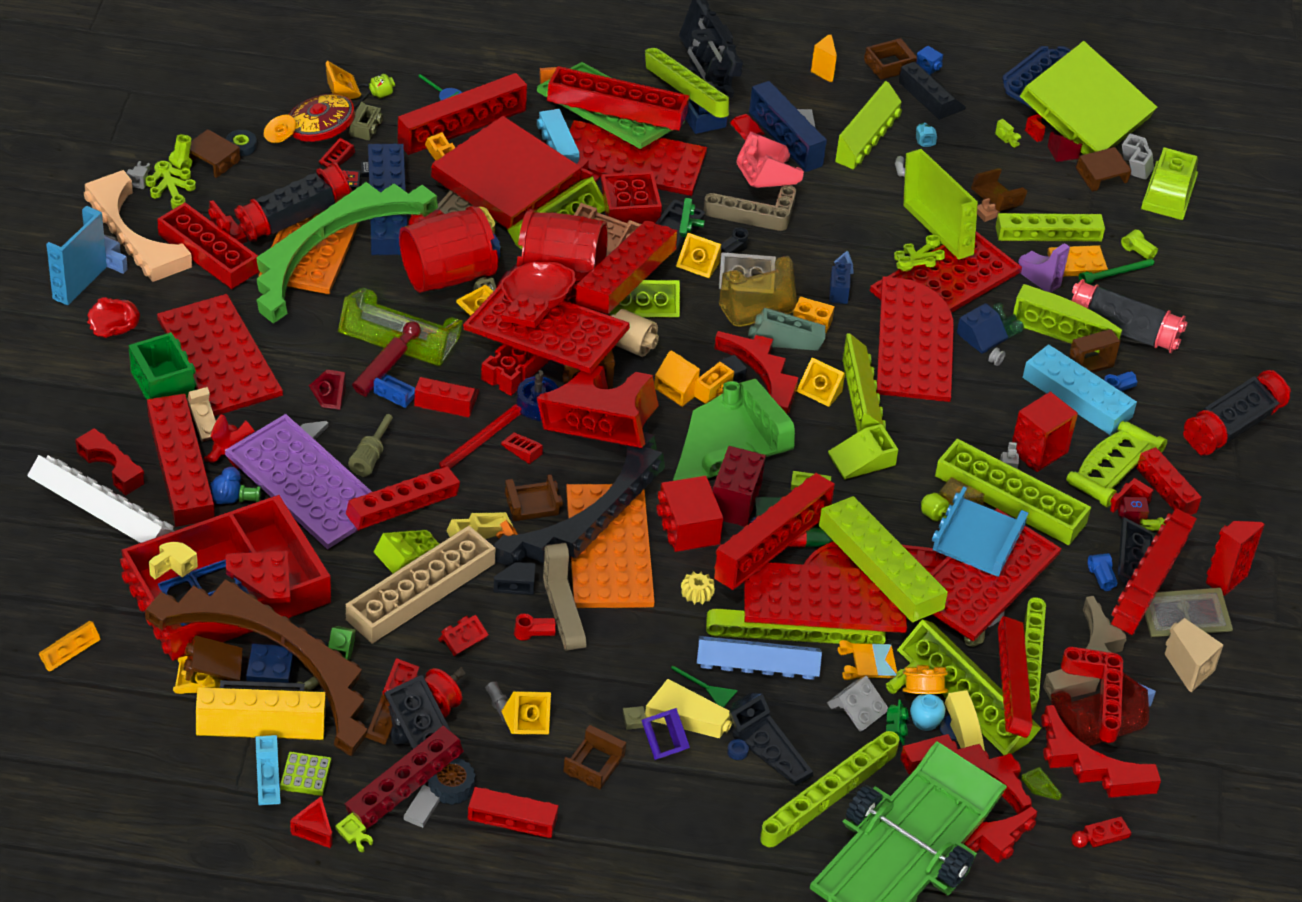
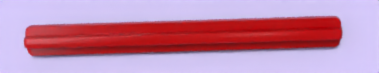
M517 404L513 405L439 463V468L447 466L449 469L518 417L522 413V408Z

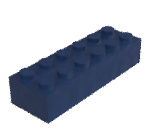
M770 81L753 86L749 114L776 142L787 146L790 157L805 172L822 167L827 143L826 138L817 131L806 117Z

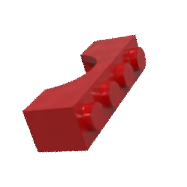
M94 428L76 439L77 453L88 463L106 462L115 467L112 471L113 485L125 496L144 485V471L141 466L132 462L131 458L128 455H124L116 444H112L107 440L103 433L98 432Z

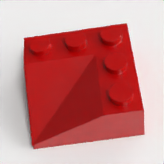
M653 171L601 174L606 216L628 223L629 220L639 224L644 221L656 223L661 216L662 205Z

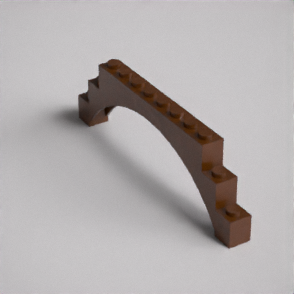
M225 579L211 596L205 590L198 589L193 585L179 603L173 596L160 592L147 607L145 619L161 630L165 626L180 623L217 622L252 630L279 643L294 654L311 671L325 692L336 726L334 746L352 756L364 741L368 729L365 728L362 722L355 721L354 719L362 710L365 699L357 691L351 690L359 681L362 669L355 662L345 659L337 650L327 647L322 640L315 639L309 635L304 628H298L287 617L280 616L274 612L273 608L269 605L259 602L254 595L247 594L241 590L236 583Z

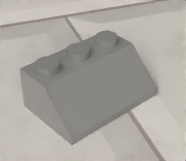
M721 253L719 289L773 293L776 257Z

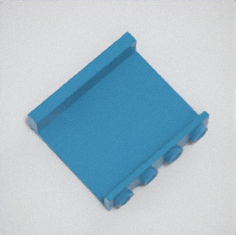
M89 206L82 209L84 226L62 247L50 242L47 243L52 298L66 305H69L107 267L102 212Z
M963 486L961 492H956L952 502L954 505H949L946 512L947 517L942 518L939 525L940 530H936L933 535V550L999 577L1026 524L1029 513L1021 510L1017 519L974 503L964 498L967 488Z

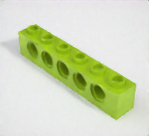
M998 213L995 226L998 241H1102L1105 231L1102 214Z

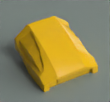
M187 656L178 658L179 667L176 685L173 687L175 693H197V688H220V680L224 681L223 678L196 671L189 681L185 680L186 671L183 670Z

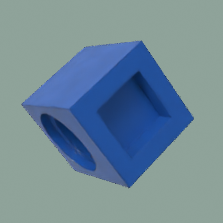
M926 46L917 52L916 63L932 74L942 67L943 54L930 46Z

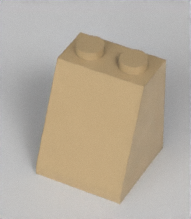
M1183 618L1179 623H1174L1170 628L1169 632L1171 635L1165 644L1167 646L1165 656L1187 689L1192 692L1216 670L1223 644Z

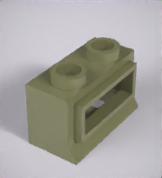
M361 102L350 125V136L370 141L372 135L376 134L378 124L382 123L383 114H381V108ZM362 118H369L367 124L362 123Z

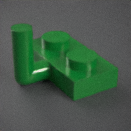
M685 198L679 231L680 236L686 237L688 232L691 233L692 226L704 227L705 220L690 218L695 212V204H693L690 198Z

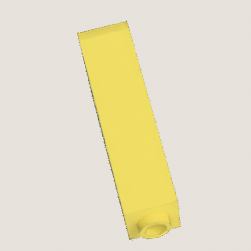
M669 679L666 680L646 705V718L677 708L684 730L715 738H720L732 726L729 710ZM664 717L653 721L667 725Z

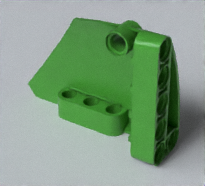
M757 379L740 383L735 381L726 382L723 384V393L693 410L687 437L673 481L707 476V478L717 476L728 446L764 454L766 457L793 450L794 424Z

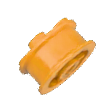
M928 665L905 667L903 674L906 675L904 692L915 694H941L948 692V689L945 688V675H948L946 667H934V669H929Z

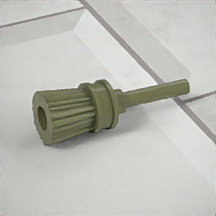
M386 414L374 436L363 437L356 452L350 457L348 466L356 475L364 477L372 473L376 460L379 459L384 450L380 439L392 421V415Z

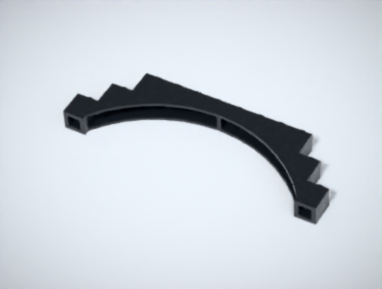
M647 421L642 428L645 445L642 448L626 445L627 455L622 471L614 484L602 497L582 512L555 525L524 534L503 535L493 545L496 548L495 561L511 566L515 562L520 563L525 557L544 563L545 546L566 543L569 556L576 559L665 468L663 452L657 451L655 436L648 433Z

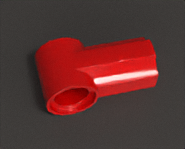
M520 614L516 617L514 636L522 641L528 640L532 636H555V619L533 618L529 614Z

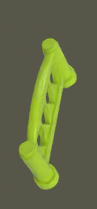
M1122 421L1118 426L1119 432L1100 442L1085 458L1079 472L1071 471L1066 481L1073 487L1098 499L1100 504L1109 507L1112 504L1110 501L1113 495L1117 493L1113 488L1138 464L1140 454L1155 447L1162 453L1167 445V439L1161 436L1156 437L1128 421ZM1127 439L1133 447H1122L1118 444L1122 443V440ZM1113 449H1117L1123 457H1111L1108 454L1112 453ZM1106 459L1109 460L1113 468L1100 467L1098 464H1101L1102 460ZM1095 469L1100 472L1103 478L1090 477L1088 474H1091L1092 470Z

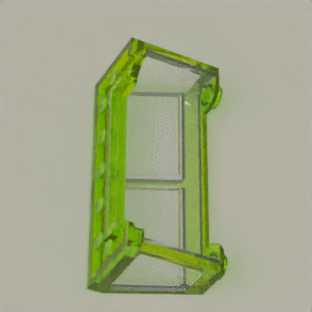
M362 287L344 298L338 332L385 347L393 337L399 338L403 334V327L406 323L417 322L421 327V334L418 338L410 340L406 344L408 350L404 354L440 366L459 339L463 321L451 317L446 319L442 326L377 304L375 292Z

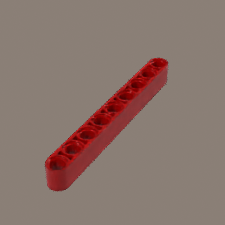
M1003 616L998 625V642L1006 732L1027 738L1031 732L1033 722L1024 624L1021 621Z

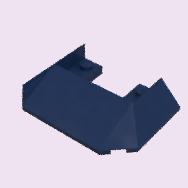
M1048 46L1038 48L1003 75L1002 79L1006 94L1035 111L1020 97L1021 93L1029 83L1071 50L1064 46H1058L1057 49H1048Z

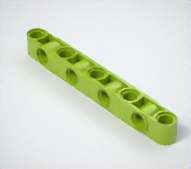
M892 731L884 732L781 807L775 814L764 821L760 837L761 843L766 847L777 846L881 769L896 756L900 740L899 736Z

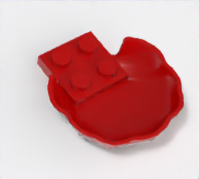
M530 262L515 268L501 281V288L511 303L501 314L502 321L535 328L548 314V311L558 306L572 291L576 281L574 270L557 262Z

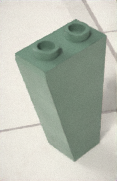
M764 307L761 314H757L755 324L750 327L748 336L750 339H754L755 335L773 339L772 347L818 351L825 340V325Z

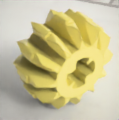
M694 571L691 575L686 574L685 579L681 583L682 597H686L687 602L693 601L694 605L697 602H700L702 605L705 601L710 602L715 592L714 579H710L709 574L703 575L702 571L699 574H696Z

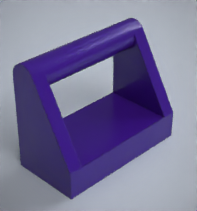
M677 708L641 720L654 760L690 748ZM664 717L675 749L661 753L650 721Z

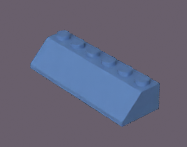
M699 636L697 664H701V668L713 669L714 665L721 666V670L733 671V668H741V672L745 673L762 670L761 674L774 675V672H781L782 676L794 677V674H800L804 679H814L815 676L820 675L822 651L820 648Z

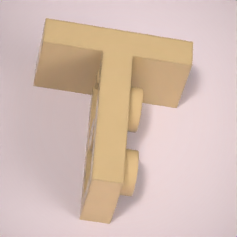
M208 387L190 391L187 400L201 442L212 439L211 432L216 422L209 403L210 393Z

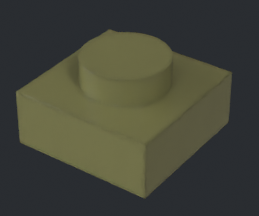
M643 706L623 708L622 714L626 730L644 728L641 721L646 718Z

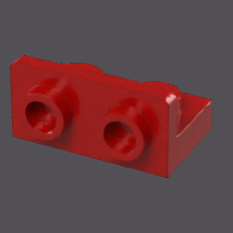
M476 615L471 618L465 616L457 622L459 625L454 628L450 625L442 630V635L438 640L440 643L444 641L452 654L456 656L485 639L489 634Z
M396 658L382 694L385 695L384 692L418 677L419 667Z

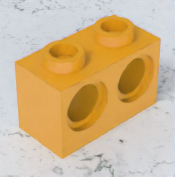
M800 297L793 311V316L825 325V333L827 334L833 320L835 306Z

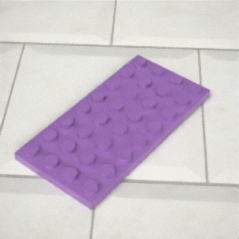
M287 414L225 450V455L258 486H261L270 497L280 495L294 519L327 549L357 531V528L346 515L348 501L372 491Z

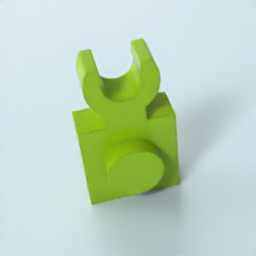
M1004 119L999 120L995 134L1005 143L1009 142L1014 148L1020 145L1017 140L1021 139L1020 134L1014 133V128Z
M353 813L349 814L335 826V829L349 844L353 841L356 842V847L360 852H364V847L361 845L363 841L373 845L371 836L363 834L366 832V827Z

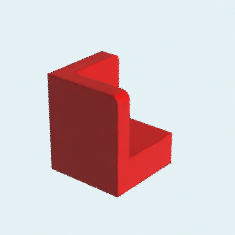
M582 158L577 163L581 167V175L578 182L593 177L595 182H597L599 175L588 171L589 160Z

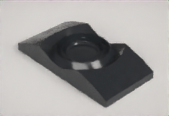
M675 199L655 223L677 230L676 250L671 254L672 256L682 250L686 237L679 234L684 203ZM695 208L694 215H691L690 218L703 220L706 212ZM692 226L690 234L696 233L698 226Z

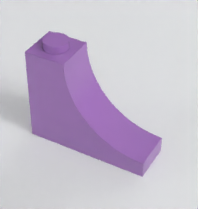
M1064 243L1053 250L1050 257L1039 255L1033 251L1022 255L1018 261L1019 265L1022 266L1021 274L1044 291L1053 292L1061 286L1070 247Z

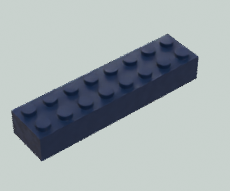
M368 144L369 184L379 192H382L392 184H396L405 191L403 144ZM407 214L388 215L370 219L371 255H401L399 232L401 227L407 226Z

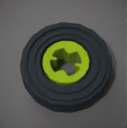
M236 130L229 133L226 137V140L240 147V156L250 155L257 148V138L250 131Z

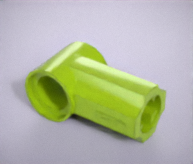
M177 135L175 150L169 156V162L179 170L183 168L190 169L192 166V160L189 158L192 138L188 135Z
M1137 229L1127 234L1121 240L1125 250H1135L1146 259H1153L1158 252V248L1145 240L1143 233Z

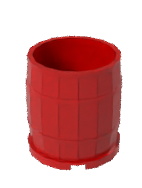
M475 205L467 207L463 211L450 212L424 219L400 229L399 246L403 265L412 286L419 293L457 285L483 275L487 277L496 274L498 255L497 250H492L490 241L494 239L493 231L482 209L475 207Z
M529 209L525 213L521 225L518 245L523 247L522 256H517V267L530 262H557L574 270L576 279L574 285H577L607 256V222L569 214L538 213L537 210Z

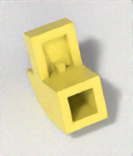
M168 542L160 545V554L154 556L149 561L150 575L154 579H157L170 569L179 576L184 577L198 567L197 553L187 545L179 542Z

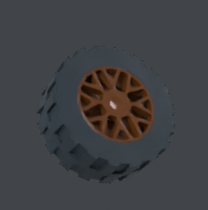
M456 758L428 780V787L435 796L440 797L439 801L442 803L459 804L462 801H466L473 794L475 787L474 769L465 760Z

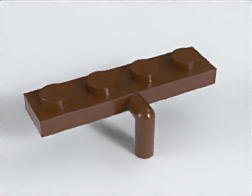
M383 694L365 738L385 745L393 725L388 707L390 704Z

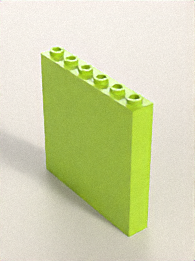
M1085 41L1081 42L1029 83L1020 95L1026 103L1065 138L1073 140L1077 144H1083L1081 153L1084 155L1115 147L1148 120L1157 109L1154 103Z

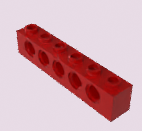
M448 466L436 469L433 472L419 475L418 477L404 480L401 483L349 500L346 515L357 530L454 497L458 493L460 481Z

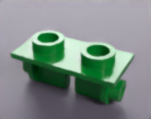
M898 700V706L890 705L887 709L888 724L886 725V731L895 732L899 736L902 745H905V736L908 735L906 720H908L909 714L907 707H904L901 700Z

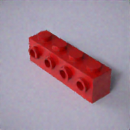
M1156 447L1142 452L1137 470L1173 510L1177 508L1189 515L1197 513L1202 498Z
M475 787L468 806V820L552 838L558 818L559 805L532 800L528 797L514 796L509 793L496 792L487 788Z

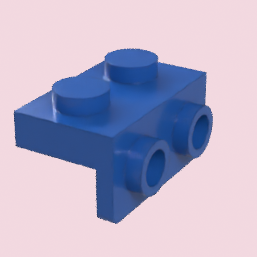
M386 374L382 379H374V393L406 408L415 398V387Z

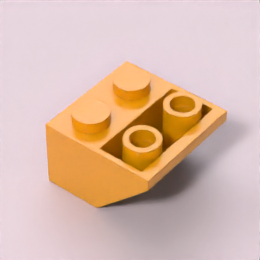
M671 350L655 374V389L683 407L694 398L695 380L699 378L700 369Z

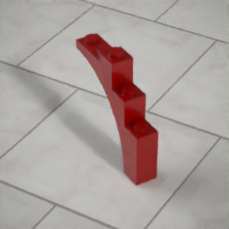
M718 331L714 349L730 355H736L738 359L749 365L761 377L771 397L788 415L796 394L799 377L783 374L786 358L771 355L773 339L755 335L754 339H749Z
M1054 705L1046 706L1045 712L1041 716L1042 726L1047 731V746L1043 749L1044 759L1048 760L1050 768L1073 766V773L1077 775L1079 783L1102 781L1103 789L1107 790L1109 798L1156 794L1158 792L1161 779L1156 764L1123 762L1092 750L1067 729Z
M949 734L905 745L902 748L900 759L909 775L918 767L934 743L938 741L1006 785L1007 788L1002 797L1013 807L1017 814L1032 806L1029 795H1026L1022 788V783L1018 779L1021 772L1020 764L1017 760L1015 761L1011 753L989 759L988 753L983 750L980 744L958 749L955 741L951 740Z
M1030 807L1022 813L1004 820L982 822L964 842V845L974 852H977L979 849L983 850L997 863L1004 858L1008 859L1014 852V843L1019 840L1026 830L1030 831L1036 825L1037 811Z

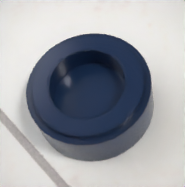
M735 739L728 744L727 753L734 760H743L748 755L749 746L745 741Z

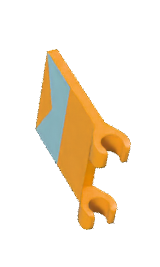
M846 640L840 641L838 653L846 655L853 652L855 667L850 665L844 667V672L842 673L844 680H851L857 677L862 678L864 676L868 678H894L896 676L897 669L892 644H855Z

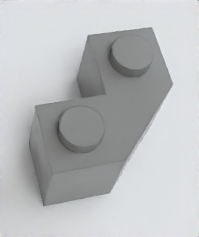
M1129 134L1122 144L1123 159L1129 161L1132 176L1147 179L1154 169L1152 151L1149 149L1145 138Z

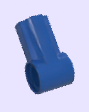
M1132 371L1118 376L1109 374L1104 378V381L1120 391L1135 387L1138 382L1136 375Z
M1110 554L1090 555L1088 557V568L1091 573L1095 574L1100 588L1104 591H1110L1116 587L1118 582L1112 570Z

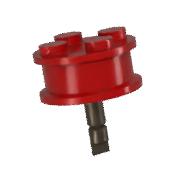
M462 667L451 676L440 669L432 668L426 673L424 678L444 718L449 715L452 707H457L462 702V693L456 684L466 674Z

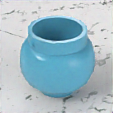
M921 694L913 700L910 713L914 725L921 730L930 731L941 723L945 716V705L940 697L934 694Z

